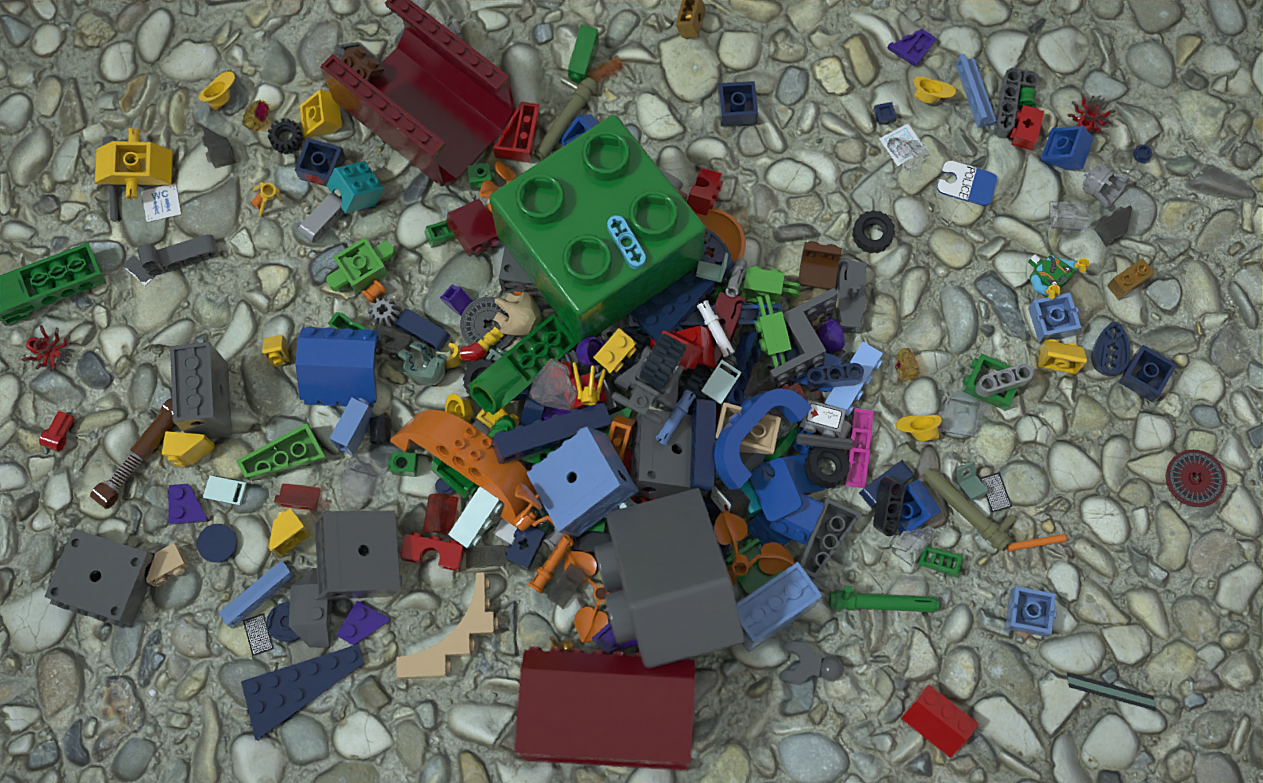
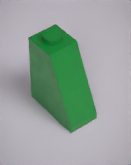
M583 24L580 25L568 67V79L576 83L585 80L590 73L599 49L597 28Z

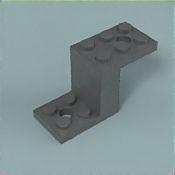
M834 288L783 313L789 340L796 350L798 357L770 370V383L773 389L784 387L793 378L799 379L803 377L811 368L823 366L826 350L810 323L815 321L818 316L822 314L827 315L834 311L838 295Z

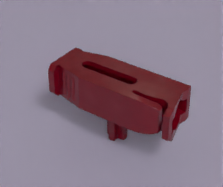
M720 292L713 312L718 316V321L731 344L741 319V304H746L747 300L742 296L729 297ZM712 335L714 365L716 368L724 357Z

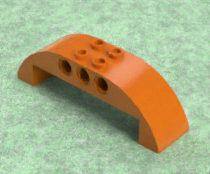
M424 410L419 412L390 440V442L405 452L414 443H417L505 503L501 518L516 528L517 526L514 524L513 519L530 504L525 499L515 497L517 485L522 482L535 496L537 495L526 469L518 459L499 464L491 444L492 438L451 413L441 410Z

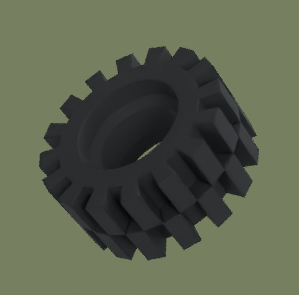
M282 118L280 123L276 120V125L271 124L272 129H268V138L275 151L277 150L278 153L283 151L284 154H287V151L292 154L294 153L293 149L299 150L298 146H302L303 134L299 125L294 120L291 122L287 118L285 122L284 118ZM289 131L292 133V137L289 140H279V136L283 132Z

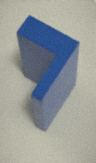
M764 512L758 514L747 525V529L755 539L758 538L760 540L761 546L770 542L784 546L792 541V539L768 529L770 521L767 520Z

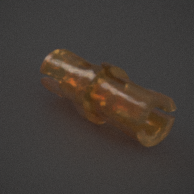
M615 56L608 62L601 63L597 69L588 73L587 77L592 78L595 82L604 76L608 77L610 72L623 65L622 61H618L619 57Z

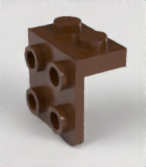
M361 46L346 49L341 59L368 82L371 76L381 75L385 70L380 62Z
M815 241L805 242L802 250L798 283L802 286L828 290L835 288L842 248L834 244L821 245Z

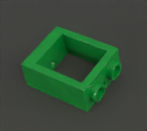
M981 353L978 359L974 358L970 366L973 370L971 375L967 374L964 379L963 385H965L963 392L1006 411L1013 400L1017 388L1006 391L1003 397L996 394L982 397L977 394L976 385L973 383L982 364L996 371L1004 370L1011 366ZM1019 372V375L1023 377L1024 373Z

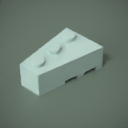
M479 487L448 535L466 548L477 546L482 539L481 535L491 526L494 518L505 503Z

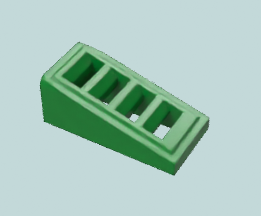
M446 220L426 226L425 236L431 248L456 238L452 231L448 232L447 227L449 226Z
M924 546L919 565L959 578L964 559L961 555ZM929 553H932L931 561L927 562ZM937 556H940L939 563L937 565L935 564V561ZM945 558L948 559L946 567L943 566ZM953 561L956 562L954 569L951 568Z

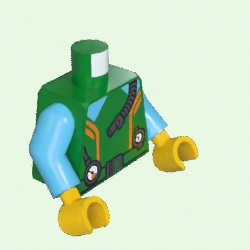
M1035 254L1028 261L1035 268L1029 276L1034 291L1042 294L1045 298L1049 297V299H1054L1055 294L1060 295V289L1072 279L1077 269H1079V272L1084 273L1086 267L1090 266L1087 258L1074 261L1058 258L1054 255H1049L1043 261Z

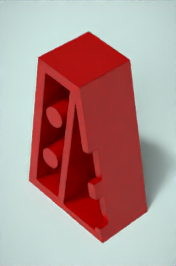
M697 326L675 332L704 347L696 366L715 368L712 333L710 330ZM649 338L650 348L652 350L656 342L652 338Z

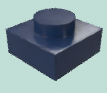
M892 102L874 105L878 124L896 121L897 117Z

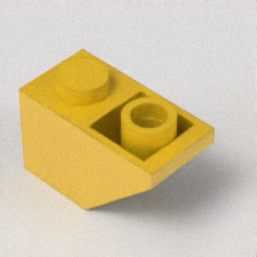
M283 335L264 338L262 353L271 365L282 366L286 362H290L287 340Z

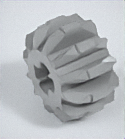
M384 296L382 301H380L376 297V303L370 302L372 308L367 309L368 314H370L368 317L369 321H373L375 327L380 325L381 329H384L386 324L391 328V322L396 323L397 319L395 317L400 316L399 311H397L399 309L398 304H394L395 302L392 298L388 300Z

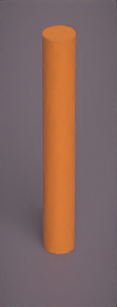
M1065 534L1009 543L1006 546L1008 552L1066 542L1067 538Z

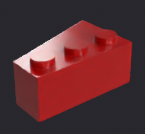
M521 101L510 119L506 130L504 129L500 140L493 147L495 158L531 163L541 115L539 104Z

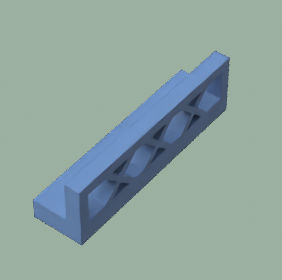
M965 54L959 55L955 66L977 128L995 124L996 118L974 58L967 60Z
M281 560L219 612L224 619L223 622L233 629L293 579L295 575Z

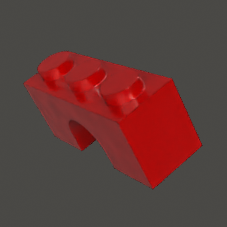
M701 167L696 183L692 186L687 199V204L695 213L707 216L709 209L713 210L715 201H717L724 181H721L722 173Z
M411 532V535L405 534L400 552L402 561L422 564L423 557L427 552L436 551L440 554L438 563L440 568L460 572L465 548L461 543L455 540L444 542L441 538L430 536V539L423 538L422 534Z

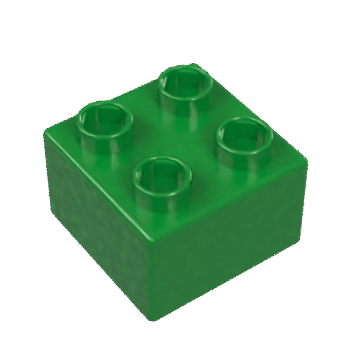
M616 115L607 117L493 192L489 197L498 237L579 343L585 338L596 337L631 313L636 307L644 304L654 295H657L698 266V262L702 261L705 225ZM612 216H621L625 220L644 251L646 259L645 265L642 268L632 269L629 267L609 234L607 222ZM615 222L613 223V228L616 227L620 235L622 233L620 231V224L617 225ZM624 238L620 243L624 247H629L632 241L629 238ZM634 250L631 251L633 255L632 261L636 260L637 263L640 262V257L637 258L634 254Z

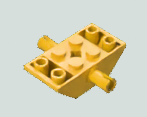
M133 128L128 129V142L112 141L96 149L95 184L126 185L125 198L127 200H131V196L133 200L138 199V185H172L173 151L152 142H140V129L134 128V132Z

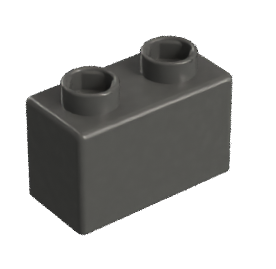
M699 488L608 512L607 523L612 541L596 545L594 551L604 589L606 592H612L605 595V602L613 633L618 644L637 639L643 664L647 668H653L745 642L730 576Z

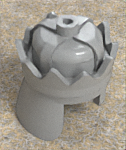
M1103 162L1101 166L1097 165L1093 170L1090 171L1088 169L1085 172L1084 176L1086 179L1083 181L1084 187L1082 189L1085 193L1096 197L1107 210L1126 187L1130 177L1114 173Z

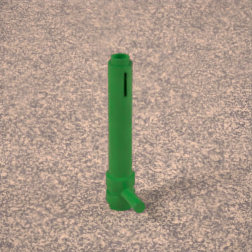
M850 585L845 586L843 592L842 590L830 592L829 606L835 610L846 608L849 611L870 609L933 613L939 610V599H935V597L855 593Z

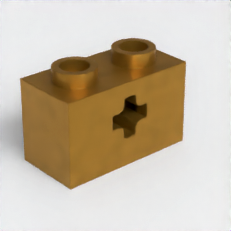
M682 0L676 21V27L682 38L699 37L706 11L703 0Z
M1142 258L1115 276L1107 287L1120 300L1147 282L1155 272Z

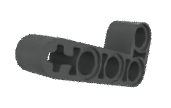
M1009 68L1006 71L1001 82L996 123L994 126V133L998 138L1004 139L1010 135L1015 124L1019 91L1022 88L1035 89L1037 87L1040 77L1036 72L1019 68Z
M203 235L158 250L151 244L142 245L137 249L141 266L150 276L160 275L202 262L219 254L213 235Z

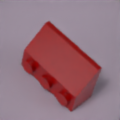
M929 684L921 690L901 717V720L949 758L967 741L979 724Z

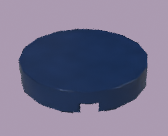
M212 524L200 533L197 539V549L205 560L212 563H222L234 555L238 539L230 527L223 524Z
M290 602L280 603V605L270 610L267 617L266 626L269 633L274 639L281 642H292L299 638L289 627Z

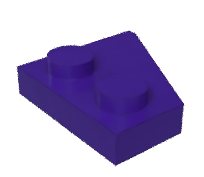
M356 601L336 636L351 645H356L367 636L375 633L383 625L390 623L391 620L363 603Z

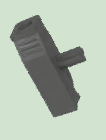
M841 258L839 263L841 271L838 279L836 313L838 323L843 327L844 333L860 334L864 329V325L861 322L865 310L867 262H856L847 258Z

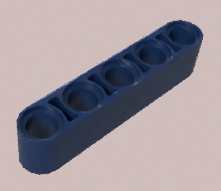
M750 331L742 334L733 355L737 359V366L735 368L741 374L720 404L721 406L724 402L739 405L744 399L763 352L759 344V340L762 339L761 333ZM732 371L731 375L735 378L738 375L734 371Z
M695 398L693 402L690 463L691 489L699 488L704 491H712L714 486L716 401Z

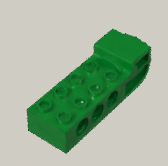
M89 242L0 275V321L5 326L31 317V311L107 283L96 254Z
M553 313L467 385L470 388V395L485 412H490L494 415L579 342Z

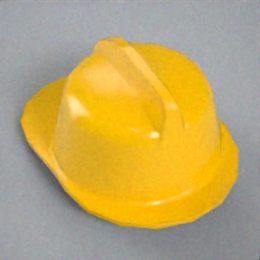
M228 71L218 75L200 92L199 100L207 102L214 110L226 104L230 99L229 87L235 80V74Z
M918 76L913 80L916 87L914 97L924 103L932 104L938 102L941 98H949L956 94V89L945 82L923 76Z
M452 393L446 399L445 412L469 422L473 414L471 400L461 398L459 395Z
M938 415L906 416L896 422V428L902 432H910L917 441L935 440L939 438L938 426L942 422V418Z

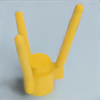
M260 182L258 186L252 189L254 192L261 189L260 195L263 200L259 210V217H262L267 200H272L275 195L280 200L283 199L280 189L275 188L272 183L264 184Z
M573 362L578 400H581L583 405H596L600 398L606 369L602 370L596 390L593 387L595 366L592 365L589 387H584L582 391L577 364Z

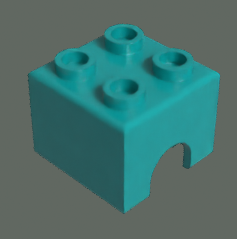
M366 161L334 168L327 183V187L332 194L335 189L340 191L342 196L340 206L345 214L375 206L384 190Z

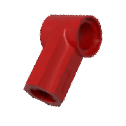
M58 411L49 429L42 432L39 444L60 452L66 444V435L75 418L67 413Z

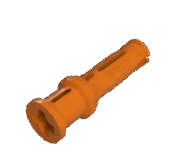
M562 536L542 567L537 569V574L527 585L540 594L543 593V588L553 578L552 573L571 547L570 540Z

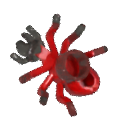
M1081 93L1082 107L1085 108V111L1078 109V104L1075 101H1072V104L1075 106V112L1083 115L1076 117L1075 114L1068 113V117H1072L1073 121H1078L1076 126H1084L1088 132L1093 127L1094 132L1099 131L1100 134H1103V130L1100 127L1097 128L1095 122L1097 121L1101 126L1112 124L1113 121L1106 120L1103 122L1098 116L1106 118L1111 113H1115L1116 109L1102 114L1100 110H1105L1109 104L1106 103L1102 107L1105 98L1103 97L1100 100V95L1092 102L1093 95L1089 101L1091 105L1087 106L1085 94Z
M40 325L39 327L44 338L31 337L26 342L28 350L38 356H29L22 360L24 362L29 360L38 361L44 357L43 363H39L35 367L38 370L40 367H46L48 357L50 356L52 364L50 365V371H53L56 368L54 360L56 356L59 364L67 367L62 361L68 363L70 359L66 356L72 357L70 352L74 353L75 350L67 348L59 351L58 349L68 345L70 336L67 335L64 338L63 344L55 346L60 340L59 328L55 329V340L50 343L43 325Z

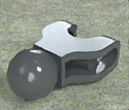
M797 641L784 642L783 647L785 651L797 655L800 659V665L795 670L781 671L778 678L780 681L802 685L809 679L819 678L820 676L828 682H834L843 675L844 666L837 657L827 656L822 659V656L815 654L807 643Z

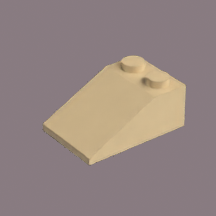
M723 403L715 429V444L723 428L730 422L729 418L742 409L740 406ZM765 414L743 438L739 452L773 454L781 418Z

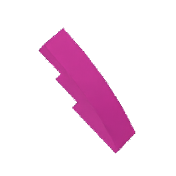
M854 408L850 440L853 441L852 449L848 452L850 470L847 473L845 486L864 488L866 485L873 410Z

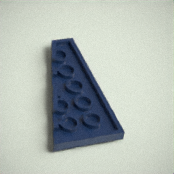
M721 251L706 262L721 266L725 252ZM729 255L723 278L735 266L734 260ZM695 268L657 295H654L644 304L636 307L630 315L657 342L663 330L676 332L675 328L679 323L685 322L697 308V305L702 303V298L706 293L710 294L712 292L713 286L717 281L696 277L697 268Z
M356 644L241 681L255 740L261 739L266 733L278 727L280 723L292 717L317 699L322 693L331 689L340 680L345 679L363 666L365 663L360 645Z

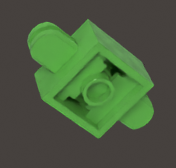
M363 238L333 256L339 269L327 276L326 281L330 289L337 292L350 284L357 294L372 285L374 280L378 281L388 275L383 264L395 256L392 244L384 241L372 248L367 239Z
M752 266L747 267L739 290H743L742 297L746 298L749 303L758 304L757 297L761 296L763 304H766L764 295L769 294L771 304H779L781 297L799 298L801 285L784 281L785 273L779 270H764L761 267ZM730 272L726 275V287H728V283L731 278Z
M766 294L764 297L768 313L765 312L761 296H758L757 302L761 315L756 316L757 320L754 321L756 331L761 333L762 339L759 340L761 351L771 355L773 366L776 368L779 366L776 353L779 355L781 365L786 363L783 351L791 350L783 312L779 310L773 312L769 294Z

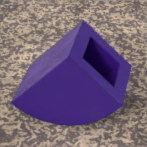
M453 284L440 297L450 309L462 316L465 308L473 302L462 288Z

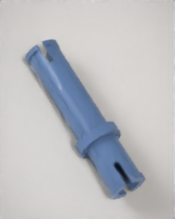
M685 390L679 402L673 406L674 410L656 436L657 441L661 439L659 443L666 445L683 416L688 414V408L696 398L695 394L690 396L692 394L691 391Z

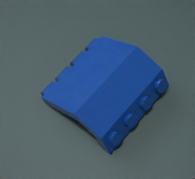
M302 327L297 340L295 365L299 398L304 400V405H318L319 401H321V405L337 406L338 401H340V406H347L352 397L356 400L358 398L366 400L369 403L368 405L373 408L374 403L377 402L374 363L379 331L370 329Z

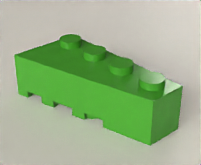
M306 423L236 460L244 477L250 481L328 459L310 426Z

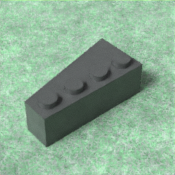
M828 498L821 501L824 503V507L813 532L805 545H803L797 560L811 581L819 575L843 539L851 531L857 520H859L862 513Z

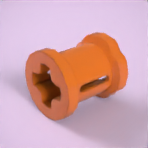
M374 280L373 284L367 290L361 291V293L368 302L375 303L376 297L378 298L382 293L385 294L386 290L377 280Z

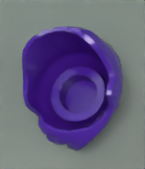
M826 317L816 333L825 350L834 353L842 350L845 345V331L835 319Z
M594 336L583 339L576 349L579 362L589 367L600 365L593 357L605 345V342Z

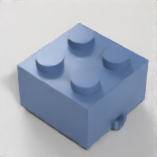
M1071 293L1056 295L1054 299L1046 297L1033 300L1028 307L1039 343L1049 339L1074 336L1081 329L1078 319L1079 310L1074 306Z
M1018 586L1010 590L1005 629L1043 637L1052 634L1053 618L1055 619L1056 610H1054L1056 594Z

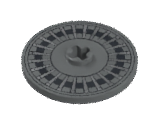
M495 297L476 299L463 311L460 320V330L468 345L478 342L480 339L483 340V336L494 327L500 330L499 323L493 320L498 312L509 317L508 313L495 303ZM492 321L493 327L491 329L489 327L485 329L484 327L486 325L484 322ZM503 334L504 336L493 347L490 346L489 348L497 349L499 347L503 349L510 344L515 335Z

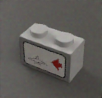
M808 400L807 402L812 409L802 419L800 427L804 428L807 432L815 433L817 431L823 433L824 436L838 437L846 410Z

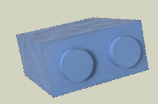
M351 397L329 438L337 449L352 456L355 455L370 427V419L375 417L372 408L366 400L361 398L356 400Z

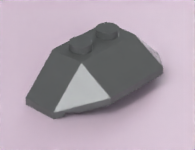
M313 568L291 586L289 627L310 648H330L332 599H318L317 568Z

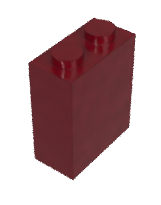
M480 198L448 212L446 223L469 257L474 254L479 255L485 249L493 248L500 244L501 239L496 233L494 219Z

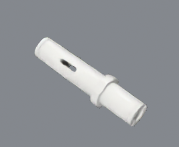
M708 300L704 301V304L700 303L697 305V308L705 320L704 324L709 327L725 358L729 354H733L735 350L726 337L718 321L719 318L714 314Z

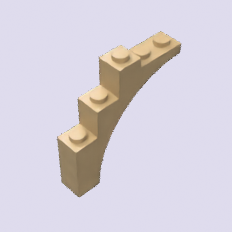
M484 572L476 573L475 590L471 604L464 618L454 631L441 642L427 650L413 655L397 657V678L399 680L448 678V672H451V660H448V657L472 656V651H475V639H471V636L495 635V629H499V620L493 612H487V610H490V598H487L486 590H490V579L486 578Z

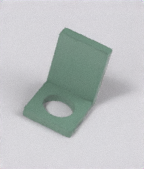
M725 253L721 266L699 261L696 277L721 282L727 266L728 253Z
M974 461L956 469L958 485L971 501L988 493V489L976 476ZM970 468V472L962 476L963 471Z

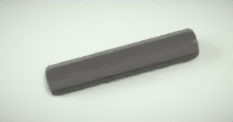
M798 433L796 442L801 445L851 450L853 445L852 440L837 437L832 438Z

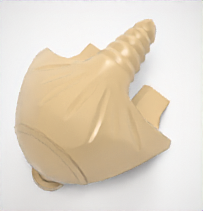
M523 291L520 296L509 293L505 300L495 298V303L509 315L507 317L498 312L493 319L499 323L501 327L500 333L528 335L541 324L540 309L527 292Z

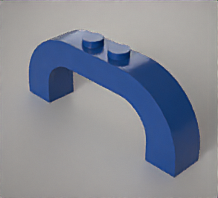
M774 389L762 392L745 401L741 405L742 409L729 418L730 422L719 434L714 450L717 472L729 490L740 489L752 475L740 458L739 450L743 438L771 408L779 410L789 423L801 421L812 409L801 395L788 389Z

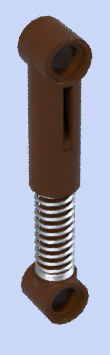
M172 398L162 405L159 415L131 447L132 453H130V456H127L128 459L125 458L126 461H123V464H120L121 467L116 469L117 472L111 475L112 478H109L110 480H107L105 483L97 484L91 491L90 498L103 508L109 509L116 503L119 498L117 492L121 489L120 486H123L122 483H125L127 477L130 478L129 475H132L131 472L137 469L136 466L139 467L140 461H146L164 440L165 432H170L176 425L173 422Z

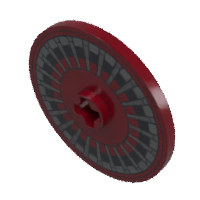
M1182 451L1171 459L1166 468L1165 478L1169 491L1178 501L1191 507L1208 506L1218 500L1224 491L1226 483L1224 470L1212 455L1204 451ZM1197 475L1199 478L1194 482L1192 478Z

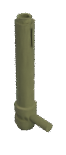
M562 77L561 83L575 91L567 106L535 149L534 156L536 159L542 161L549 156L583 106L587 105L591 100L590 96L596 93L598 84L593 79L586 77L580 84H577L566 77Z
M930 467L922 475L925 478L924 481L981 533V537L985 541L988 540L994 549L997 548L1001 551L1009 543L1010 539L1005 531L1016 521L1014 515H1009L998 526L982 514L936 469L933 470Z

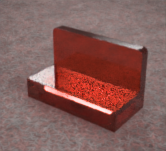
M283 483L280 495H275L274 503L278 507L317 511L321 490L317 487Z
M446 493L429 494L423 526L424 533L435 532L450 536L448 534L454 527L458 497Z

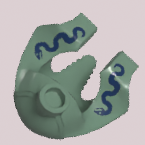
M417 341L410 344V347L420 351L423 357V367L419 369L415 364L413 353L404 349L398 352V356L405 360L404 366H398V371L424 386L437 385L443 379L446 370V355L436 354L434 356L428 345Z

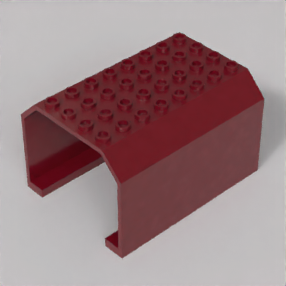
M386 0V7L403 19L405 29L397 47L380 63L385 68L383 74L371 76L368 82L334 54L320 66V69L334 102L439 186L442 187L454 183L468 170L467 166L472 165L506 129L515 111L510 78L413 1Z
M530 646L529 650H524L520 670L514 754L522 755V760L528 762L687 771L688 765H691L695 660L690 657L657 667L647 668L643 664L641 653H635V656H627V652L615 651L614 655H609L603 650H593L592 654L585 653L583 649H572V652H564L563 648H550V651H543L542 647Z

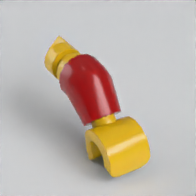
M494 327L483 336V340L480 339L471 345L461 347V349L454 343H449V348L453 354L447 357L445 366L455 368L462 361H479L488 355L489 347H493L504 335Z

